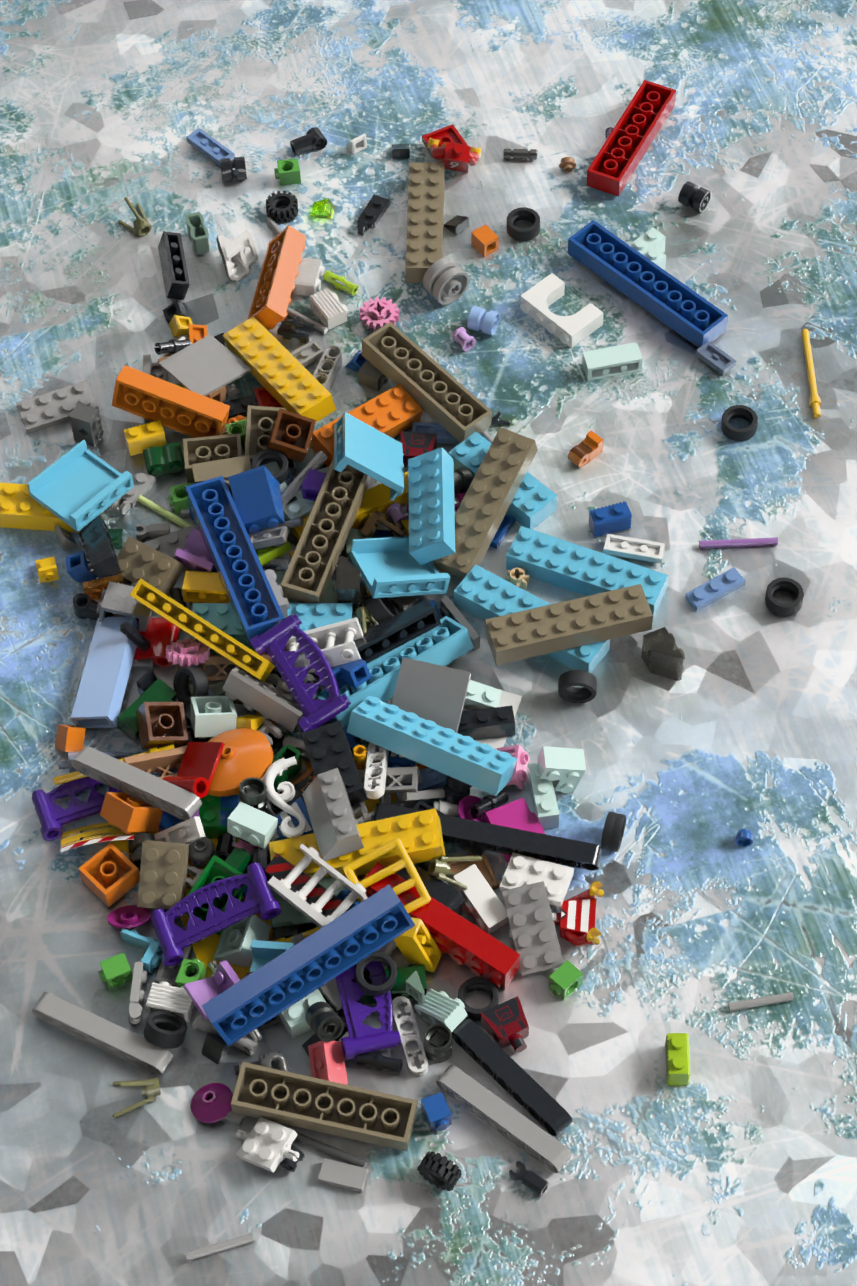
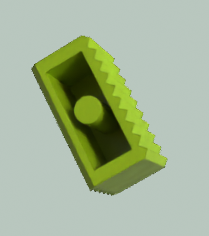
M668 1033L665 1042L666 1084L687 1086L690 1079L689 1034Z

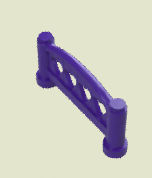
M295 613L289 615L260 636L255 635L249 640L260 656L266 652L270 656L304 713V716L297 721L302 730L307 732L319 728L349 708L351 702L346 694H339L336 678L327 658L318 645L299 628L302 621ZM296 637V643L300 644L299 650L284 651L289 639ZM300 653H305V658L310 660V664L307 667H293ZM310 669H315V675L320 677L317 683H303ZM325 685V691L329 692V697L327 699L312 700L318 687Z
M84 777L66 782L48 793H45L42 789L35 790L32 793V802L41 824L40 832L45 841H54L62 836V825L100 813L105 796L94 790V788L98 785L102 786L104 783L90 777ZM110 787L108 792H121V791H119V790H117V789H115V788ZM86 789L91 790L87 802H83L74 796L77 792H83ZM65 796L71 797L67 809L54 803L55 800L63 799Z
M259 863L250 864L247 867L246 874L224 878L199 888L180 900L167 912H164L163 909H157L151 913V921L163 952L161 958L165 966H174L181 963L183 958H185L182 951L183 948L256 913H259L263 920H269L280 915L282 910L279 902L275 901L270 886L267 883L264 870ZM243 885H247L245 902L242 903L232 896V892L235 889H240ZM224 894H227L225 912H222L213 906V900L216 898L220 899ZM209 904L205 922L193 914L195 908H201L202 905ZM189 913L187 929L184 931L174 924V920L176 917H182L183 914Z
M373 961L365 966L364 970L369 972L370 976L368 979L371 980L372 985H382L387 981L388 978L382 962ZM356 964L335 977L349 1037L341 1038V1048L345 1060L353 1059L355 1055L393 1048L401 1044L399 1031L395 1032L392 1029L393 1006L391 990L386 994L373 998L377 1003V1006L374 1008L358 1003L357 1001L365 992L360 989L357 983L352 982L355 978ZM372 1012H377L380 1015L378 1020L382 1023V1027L376 1029L362 1022Z

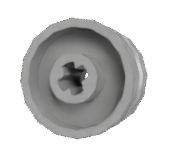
M445 257L434 262L424 274L422 284L425 290L433 295L440 304L448 305L457 301L464 294L469 285V276L451 258Z

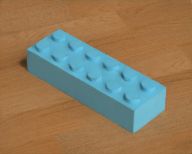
M475 431L449 452L454 461V471L459 468H468L475 477L491 443ZM526 472L506 513L515 517V520L522 526L533 530L557 511L558 495L530 473Z
M441 447L408 459L409 553L420 565L455 553L454 461Z

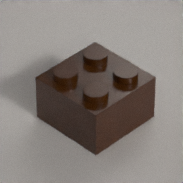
M280 408L275 416L266 449L279 450L286 458L302 463L308 453L316 420Z
M143 702L136 711L141 749L161 748L174 744L175 748H180L188 741L183 702Z

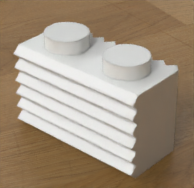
M301 257L302 261L297 270L299 273L294 281V294L307 297L316 294L317 290L320 291V277H323L325 273V266H322V260Z
M326 288L309 296L310 308L320 321L328 327V330L347 321L348 309L345 304L341 305L335 292L332 293Z
M163 981L159 982V984L152 983L146 1002V1009L149 1015L153 1012L165 1011L182 1017L186 1022H190L195 1006L185 991L184 986L180 988L173 987L170 983Z

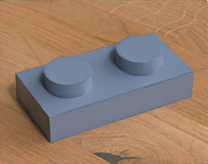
M707 341L696 350V356L721 375L726 374L736 366L735 359L710 341Z

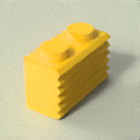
M160 420L124 429L126 446L130 456L143 453V450L149 447H162L166 445L165 433Z

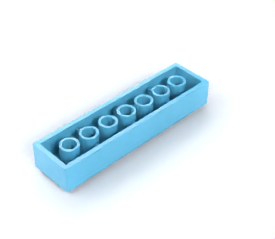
M523 526L520 527L506 554V569L512 570L515 567L526 569V575H529L531 578L584 596L641 584L653 618L667 590V574Z
M476 564L454 590V605L483 621L551 605ZM610 639L546 655L574 670L592 673L609 651Z
M193 603V612L249 649H254L252 644H247L231 603ZM289 603L290 609L287 610L288 616L295 613L302 621L299 628L303 631L354 618L353 603Z
M445 616L440 619L441 625L367 663L372 678L357 688L346 684L339 689V694H346L351 704L349 708L330 721L333 723L341 720L343 727L348 726L352 710L368 696L377 697L382 702L392 698L403 657L447 666L458 657L466 655L468 651L474 648L467 628ZM324 688L316 693L315 700L327 699L329 693Z
M368 696L351 712L347 733L496 796L512 779L517 758L509 753L498 751L488 744L479 743L469 736H463L450 728L439 726L434 721L420 718L415 713L401 710L396 705H389L377 697Z

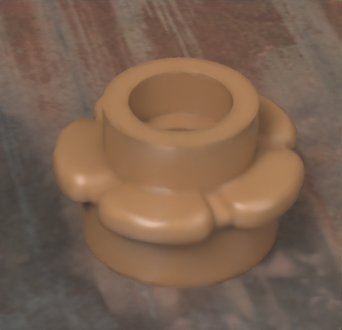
M562 158L559 168L564 172H572L576 168L574 158Z

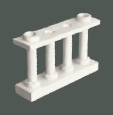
M357 617L304 631L318 645L331 667L361 659L353 641L363 638V631ZM296 637L289 639L284 651L299 650L300 644L296 643ZM300 653L293 667H307L310 664V660L305 658L306 654ZM310 669L308 673L315 672V669Z
M303 844L299 847L305 856L286 878L279 881L273 876L267 882L274 892L320 928L345 913L358 897L363 901L368 898L365 894L367 890L358 882L353 884L321 859L317 850L311 846L307 848ZM313 861L320 867L319 870L300 891L294 893L290 890V885ZM327 873L336 880L315 904L309 905L306 902V896ZM342 885L351 891L330 916L327 915L325 917L321 914V909Z

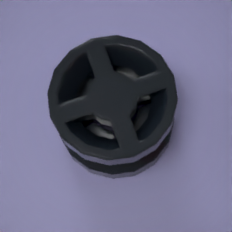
M291 1144V1150L299 1152V1158H297V1161L285 1158L279 1164L286 1170L295 1172L298 1162L303 1161L305 1155L300 1149Z

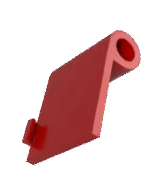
M163 617L150 618L146 632H140L150 642V648L144 652L137 646L133 660L152 659L160 667H170L172 662H168V658H166L167 645H171V642L176 643L179 640L181 629Z
M188 742L177 776H167L163 780L194 793L199 798L205 797L210 789L225 744L223 742Z

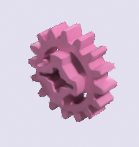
M376 297V300L373 301L370 298L369 303L364 302L363 307H360L359 314L362 325H366L367 329L372 327L373 332L389 322L396 326V322L399 321V308H397L396 303L392 304V299L386 301V297H383L382 300Z
M192 638L183 641L177 640L176 643L171 642V645H167L166 649L168 662H172L174 665L179 663L183 667H190L193 664L197 666L199 663H205V660H209L210 648L200 641L196 642V639Z

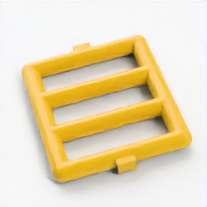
M399 838L375 850L371 848L365 851L366 855L343 867L347 879L353 884L358 882L364 888L406 868L410 879L392 888L396 895H399L414 886L416 887L420 898L404 906L406 911L410 913L431 900ZM394 849L397 850L401 860L358 881L354 870Z

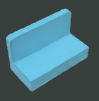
M252 940L250 949L254 958L250 973H253L267 962L295 946L294 943Z

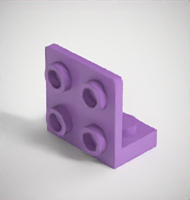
M193 528L182 550L177 549L175 559L194 571L213 573L216 571V568L202 534L199 530Z
M226 960L219 963L213 977L186 983L184 989L202 1017L209 1019L202 1005L239 982L240 979Z

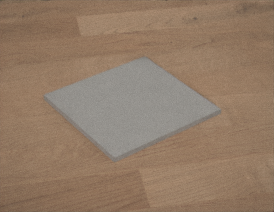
M211 334L158 362L159 366L186 389L203 396L213 393L251 371L248 365Z
M403 657L392 705H396L399 709L406 712L415 713L418 717L425 720L434 721L437 725L450 728L457 733L472 672Z

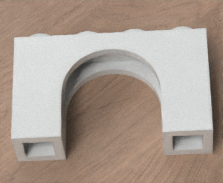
M551 273L520 296V308L524 313L534 318L537 323L543 325L548 332L557 336L562 343L572 348L603 325L604 313L592 303H589L579 312L570 316H559L552 313L548 307L564 296L565 283Z

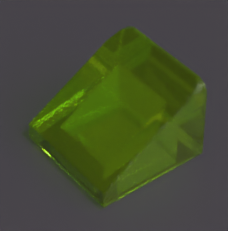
M329 198L314 202L311 217L332 219L335 205Z

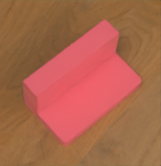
M319 1041L309 1045L308 1051L312 1077L348 1085L341 1042Z

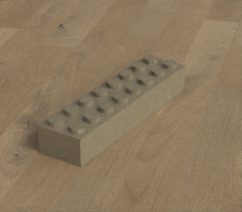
M409 162L406 283H422L428 268L434 262L443 258L445 162Z
M391 322L362 340L361 355L395 385L401 384L419 406L460 443L475 431L480 434L491 426L493 412Z
M499 428L455 514V553L434 560L433 563L438 570L464 579L475 564L480 566L538 451L535 440L507 429Z
M333 458L281 583L284 598L301 603L322 602L371 481L370 476L348 464L340 473L334 469Z
M641 584L485 619V634L497 666L652 630L653 615Z
M242 1062L231 1101L232 1113L258 1119L262 1117L276 1123L408 1151L418 1102L414 1099Z

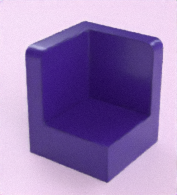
M312 469L308 471L301 486L303 499L316 501L327 473Z

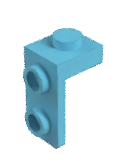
M122 928L120 934L123 942L146 951L141 962H143V970L151 974L153 969L157 968L161 962L163 952L159 941L153 937H144L135 930Z

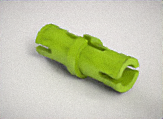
M329 270L323 275L324 281L352 296H355L359 290L358 285L346 280L344 276H338ZM336 280L342 282V283L345 284L346 286H344V285H342V284L336 282Z

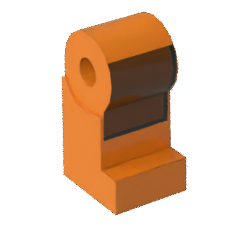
M591 430L586 434V438L570 450L568 459L582 468L603 452L604 439Z

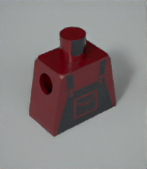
M401 431L404 467L408 468V459L437 449V433Z
M518 996L480 1013L481 1025L500 1048L512 1045L516 1053L522 1052L527 1048L524 1039L529 1036V1026Z

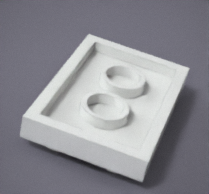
M512 853L499 888L502 892L544 881L549 904L561 907L573 877L574 868Z

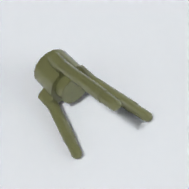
M125 197L124 200L137 219L134 220L133 227L122 220H118V223L133 232L135 236L138 234L140 236L147 235L151 231L152 226L148 222L142 207L137 203L139 215L129 199Z
M359 607L355 610V616L364 634L367 633L366 628L371 623L373 627L377 625L376 620L366 607Z
M440 856L439 859L433 858L429 863L428 873L429 875L436 876L437 879L467 890L468 887L447 877L456 875V873L450 871V864H447V862L480 861L482 857Z
M158 1077L146 1080L114 1081L112 1083L113 1086H141L142 1096L147 1095V1098L114 1113L113 1118L128 1113L146 1103L156 1101L155 1096L161 1095Z

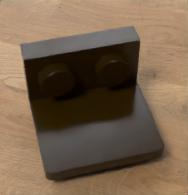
M379 511L375 513L369 512L358 529V532L363 534V536L372 535L378 526L376 522H379L400 537H404L406 534L403 532L404 527L396 522L389 523L386 521L388 517Z

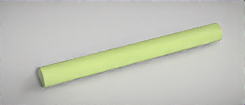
M142 495L137 498L138 503L182 528L192 525Z

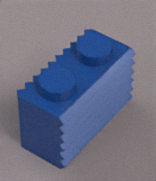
M623 501V503L620 502L615 505L612 504V506L608 505V507L605 506L589 511V528L594 538L631 528L632 514L627 503Z

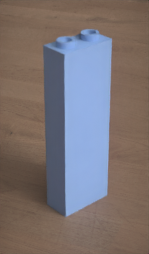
M109 616L104 618L103 623L99 622V618L97 619L71 719L76 726L86 729L116 727L137 647L120 631V625L125 621L129 622L140 633L141 631L138 630L139 623L136 618Z

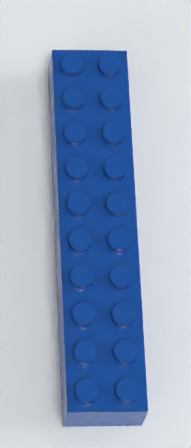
M592 220L568 239V254L698 348L707 341L713 342L727 330L728 315L596 221Z
M223 476L186 486L187 500L247 644L251 645L249 639L255 635L260 636L285 618Z
M389 884L309 937L304 938L275 959L267 962L258 970L247 975L241 981L230 986L224 992L210 999L202 1007L212 1025L227 1045L230 1046L408 931L415 924Z

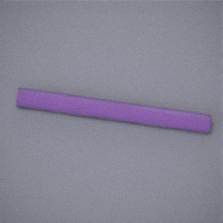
M778 537L699 541V548L778 545Z

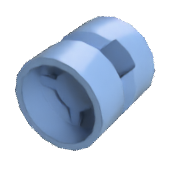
M473 306L468 317L467 328L475 331L481 329L482 333L494 335L499 324L500 313L492 310L486 312L485 308Z

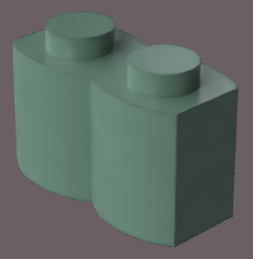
M196 212L186 215L187 233L194 253L199 255L210 252L209 233L204 225L202 214Z

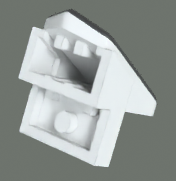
M245 230L232 241L223 234L217 236V248L222 256L226 275L230 281L238 282L250 272L248 266L259 259L251 233Z

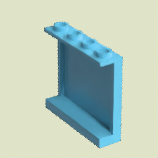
M344 412L334 425V469L341 473L348 464L390 487L391 501L400 496L405 488L402 443Z
M82 440L66 454L60 456L52 465L46 467L43 472L32 478L27 483L31 498L78 532L130 491L134 484L131 473L125 471L123 474L118 472L89 451L86 441Z
M409 536L352 540L349 556L373 598L447 593L450 582L449 574L439 573L432 561L420 565L409 553Z

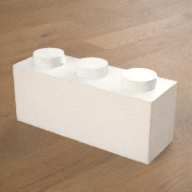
M475 864L453 876V880L468 887L467 890L451 885V887L458 890L465 897L464 908L469 914H473L477 927L490 934L509 922L506 908Z

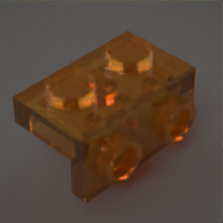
M122 574L105 577L101 580L96 579L82 582L85 594L91 600H100L103 589H107L110 581L124 584Z

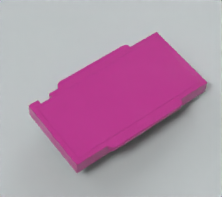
M524 798L485 812V817L489 824L545 834L536 814L530 811ZM503 854L508 864L512 855Z

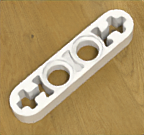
M371 742L368 745L364 789L369 799H378L385 792L388 750ZM380 774L379 776L371 777L372 775Z
M398 996L392 1001L394 1022L397 1031L400 1033L401 1046L408 1071L415 1077H421L428 1070L427 1057L411 1003L406 997ZM399 1004H402L404 1007L405 1016L401 1017V1011L398 1008ZM409 1022L413 1025V1028L409 1031H404L401 1029V1025ZM409 1042H416L419 1046L416 1050L411 1051L406 1048V1045ZM418 1056L421 1069H417L415 1066L414 1057Z

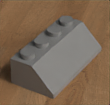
M239 667L231 670L222 688L226 691V696L233 700H241L244 702L242 705L251 711L257 710L264 719L268 721L273 720L278 723L277 727L286 733L288 731L293 732L299 724L297 720L304 715L297 703Z
M338 768L318 774L303 792V797L321 857L324 861H328L362 849L364 846Z

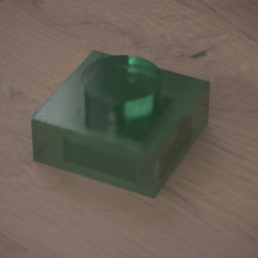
M109 529L114 548L122 549L123 529Z

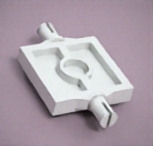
M260 1117L249 1133L242 1129L236 1132V1138L244 1140L236 1155L241 1160L274 1173L279 1163L285 1158L297 1161V1158H299V1152L291 1150V1144L298 1134L290 1128Z

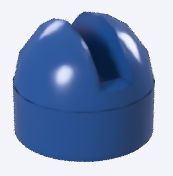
M740 829L736 835V844L741 847L751 846L753 844L751 831Z

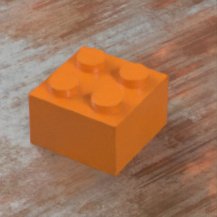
M106 792L100 816L106 819L108 824L121 828L120 831L123 833H148L158 830L163 810L123 792Z
M111 842L78 868L81 881L108 907L136 886L140 879L138 868Z

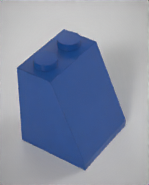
M264 465L228 477L236 508L248 534L258 533L261 530L285 523L280 483Z

